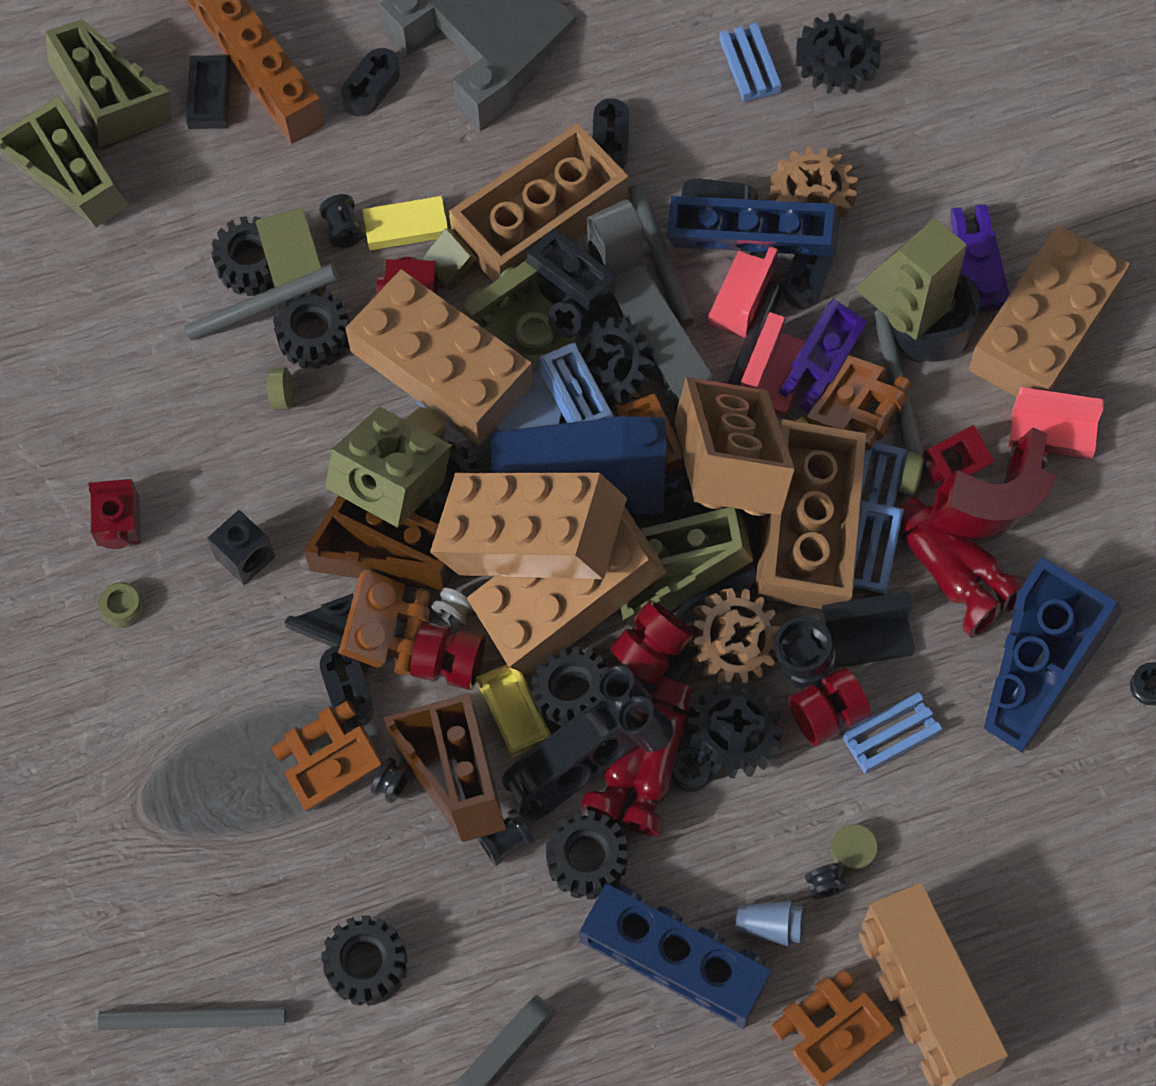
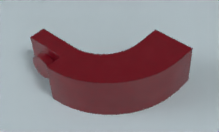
M1032 427L1012 445L1004 484L987 483L957 470L937 488L929 524L954 535L969 538L993 537L1016 526L1040 506L1054 484L1056 475L1043 470L1048 458V453L1044 451L1048 434Z

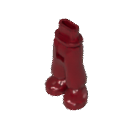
M912 497L898 507L899 509H904L900 524V537L930 573L946 598L954 604L964 603L967 609L963 618L962 628L970 638H975L987 630L996 620L1000 610L1005 614L1014 609L1017 594L1026 582L1024 577L1004 573L1000 561L994 555L967 537L954 535L930 525L933 506L925 507L916 497ZM980 585L988 587L991 594L983 590Z
M665 677L659 678L655 690L652 692L654 696L653 704L672 722L673 736L670 742L663 749L656 752H647L640 746H636L611 765L605 772L606 790L586 793L581 802V807L587 812L588 810L596 811V817L602 818V815L605 814L610 817V823L615 824L617 822L619 825L626 800L630 792L635 789L636 797L624 815L623 825L627 829L642 835L660 836L664 824L655 809L658 804L665 800L669 792L677 751L687 717L691 711L687 706L693 690L691 687Z

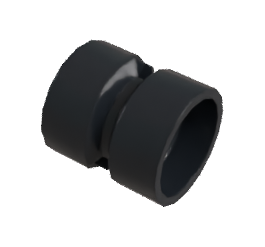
M796 617L787 621L778 630L775 637V653L785 679L793 687L799 689L809 685L820 688L821 679L837 670V655L827 627L819 620L811 617Z

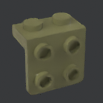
M526 261L517 267L511 266L502 272L497 281L485 289L475 290L468 296L465 303L462 304L464 315L532 363V371L534 372L538 370L535 361L540 356L577 341V335L568 338L556 334V340L552 348L539 355L527 354L517 346L514 326L519 317L532 311L543 312L548 315V311L552 307V304L539 291L538 271L527 264Z

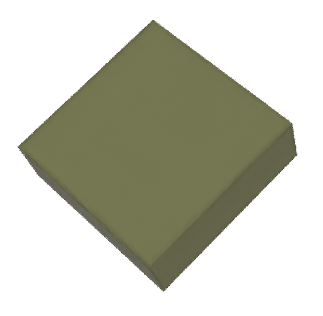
M445 228L422 259L435 261L439 279L446 286L455 287L478 256L453 229Z

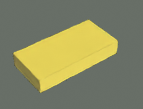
M442 196L362 209L369 251L436 240L445 228L448 229Z
M506 664L476 677L477 685L511 758L534 749L551 736L522 672L512 669Z

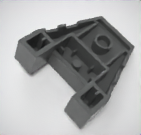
M383 0L379 3L383 32L407 56L443 32L474 63L453 78L456 107L480 131L512 109L518 100L517 96L527 82L531 83L537 75V69L546 56H551L576 22V16L559 0Z

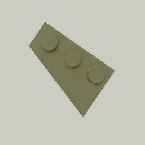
M83 19L45 32L48 63L99 148L171 122L170 91L162 84L157 86L146 77L144 69L135 62L130 64L119 55L117 47Z
M59 96L0 133V151L8 161L93 226L101 225L130 206L78 121Z
M933 218L885 259L854 289L884 313L896 330L902 333L906 332L913 339L917 340L950 310L967 244L937 219Z
M728 507L640 529L668 572L621 607L623 621L634 629L636 627L635 616L649 600H654L669 611H672L751 563L753 556L746 521L736 508Z

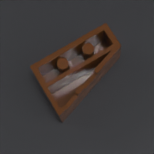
M339 495L304 550L309 570L312 572L359 578L360 573L367 569L403 583L405 586L442 591L443 588H446L455 572L430 553L439 524L413 513L397 528Z
M470 693L383 718L395 749L407 766L410 767L414 776L462 842L506 830L481 725Z

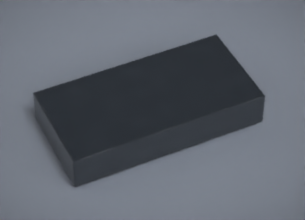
M229 55L190 56L186 111L188 129H227L231 69Z

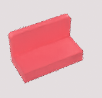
M770 246L764 259L738 250L709 313L708 325L746 338L767 285L772 281L775 274L777 248Z
M769 312L742 378L741 386L767 390L775 413L786 415L798 385L787 397H784L778 391L792 370L791 364L805 343V340L784 334L785 317Z
M1021 387L1012 409L1008 447H1012L1013 444L1034 427L1048 434L1045 452L1092 459L1096 449L1098 421L1104 410L1105 401L1098 398Z

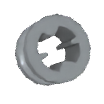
M443 588L440 592L442 600L435 601L432 605V610L447 623L458 628H464L468 623L465 618L466 615H472L475 612L466 596L451 588Z

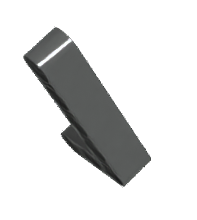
M624 199L588 216V254L617 275L614 300L610 307L620 323L626 320L633 324L635 329L638 328L647 335L645 342L653 346L655 350L647 356L648 359L656 363V368L650 371L677 412L686 377L714 382L716 380L643 267L642 225L630 201Z

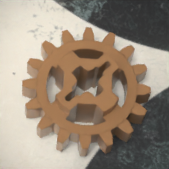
M808 146L806 147L805 155L800 156L793 150L790 152L789 162L783 159L778 161L777 171H772L769 198L770 200L785 202L835 204L840 217L847 219L850 206H855L858 179L851 177L853 170L851 164L841 166V154H837L831 159L827 157V148L823 147L818 155L813 154V150ZM787 184L790 186V192L794 194L793 197L788 192Z
M733 588L721 590L720 595L717 593L707 595L705 597L706 605L694 607L693 612L699 617V620L687 623V627L695 632V638H692L687 646L697 647L698 653L691 660L693 663L701 661L706 663L703 670L705 676L715 675L718 672V683H729L733 679L734 682L741 684L747 683L748 677L750 679L762 677L761 667L765 668L774 665L775 662L768 654L771 651H775V642L772 641V635L777 634L781 627L770 625L769 620L776 613L774 610L762 611L761 608L765 600L763 597L750 600L749 590H740L735 594ZM737 609L744 612L748 617L740 616ZM742 628L741 631L736 633V637L732 639V643L725 644L727 641L731 640V636L735 634L736 629ZM719 656H727L731 663H736L737 665L729 664Z

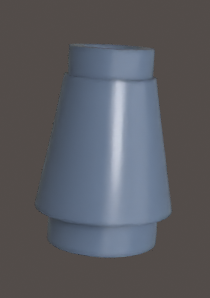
M793 900L751 904L748 906L739 905L736 919L737 933H745L749 936L790 947L791 942L802 943L805 925L804 906L794 905Z

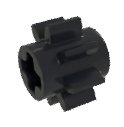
M682 479L676 488L671 486L666 488L663 514L668 515L667 522L716 510L694 501L689 479Z

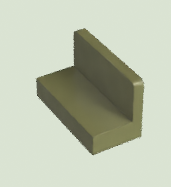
M303 207L256 221L275 287L321 269ZM326 285L318 288L322 297L325 290L327 291Z

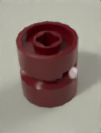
M649 600L634 618L636 627L634 629L626 628L610 649L619 661L646 682L655 684L670 666L668 657L670 655H679L692 640L694 634L668 609L654 600Z
M424 621L418 632L413 649L410 668L411 676L436 682L440 677H445L447 685L470 691L473 690L483 661L486 642L485 635L460 630L453 635L448 626ZM450 653L455 655L454 661L448 660Z
M841 668L822 678L820 688L809 685L788 698L789 707L799 729L814 747H818L837 737L840 727L850 730L871 719L872 716L871 707L861 685L847 668Z

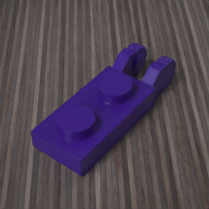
M986 204L976 205L974 218L978 233L966 234V221L963 209L961 207L951 208L952 232L967 244L959 275L961 277L963 274L966 275L975 284L980 296L979 312L1000 310L1010 294L995 231H991V218L988 206Z
M833 298L825 307L791 364L793 368L785 378L778 393L787 397L797 387L802 374L814 381V384L803 396L800 408L808 412L817 402L827 385L832 383L867 321Z

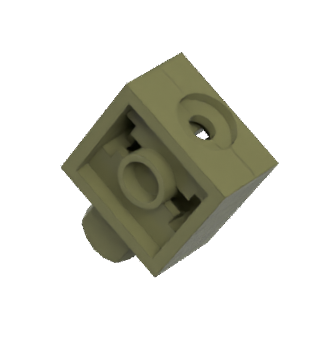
M379 406L331 449L325 488L398 528L444 483L452 447L451 444L444 441L446 419L436 410L419 407L404 420Z

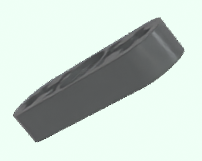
M536 995L453 1086H494L545 1029L556 1011L540 996Z

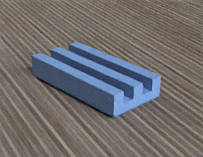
M757 22L749 24V29L743 30L742 26L736 27L734 33L730 34L728 30L720 31L719 40L742 101L747 102L781 93L779 77ZM748 40H751L769 86L764 84ZM739 43L756 89L750 90L733 44Z
M575 343L540 356L535 361L567 423L613 417ZM563 357L567 358L596 415H592L586 401L584 400L581 394L582 389L579 386L577 380L572 377L569 369L567 368L563 360Z
M875 442L870 450H865L861 494L871 452L880 455L869 497L870 503L877 504L888 456L895 457L896 461L885 506L894 507L907 449ZM867 512L865 525L872 526L876 513ZM884 515L882 529H889L890 516Z
M865 501L860 502L855 568L867 512L876 513L862 580L854 578V588L877 592L882 595L886 594L904 509ZM884 515L893 518L879 583L871 582V576Z
M919 692L843 733L842 739L865 775L941 734L943 728L939 722H935L932 717V711L929 707L926 708L923 703L924 699ZM912 710L916 711V714L860 744L856 742V740ZM922 722L925 725V729L869 759L866 758L864 753Z

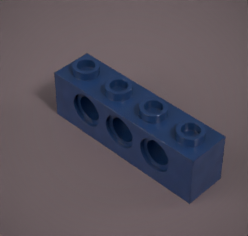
M671 196L667 237L676 248L767 253L769 247L772 246L777 248L778 253L836 257L840 215L835 204Z
M606 883L579 931L580 943L744 1029L770 977L771 970L764 966L765 960L746 949H741L739 953L723 945L724 939L709 929L700 927L696 931L682 923L683 918L678 913L667 907L659 906L657 910L641 902L642 896L627 886L618 885L617 888H614ZM638 921L648 928V933L641 939H631L624 934L623 928L630 922ZM671 943H681L687 947L690 954L682 961H672L664 954V949ZM720 964L729 970L731 977L724 983H714L707 978L705 970L711 965Z

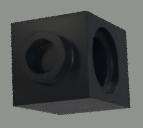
M240 510L236 511L207 537L215 559L243 585L275 558L269 537Z

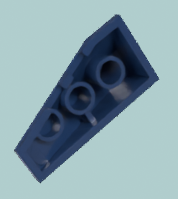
M621 416L492 433L490 473H601L627 497L625 507L632 518H663L666 418Z
M1043 557L1040 558L1017 594L1014 606L1015 612L1010 632L1007 634L999 676L995 681L983 728L1021 753L1025 751L1100 648L1123 612L1117 601Z

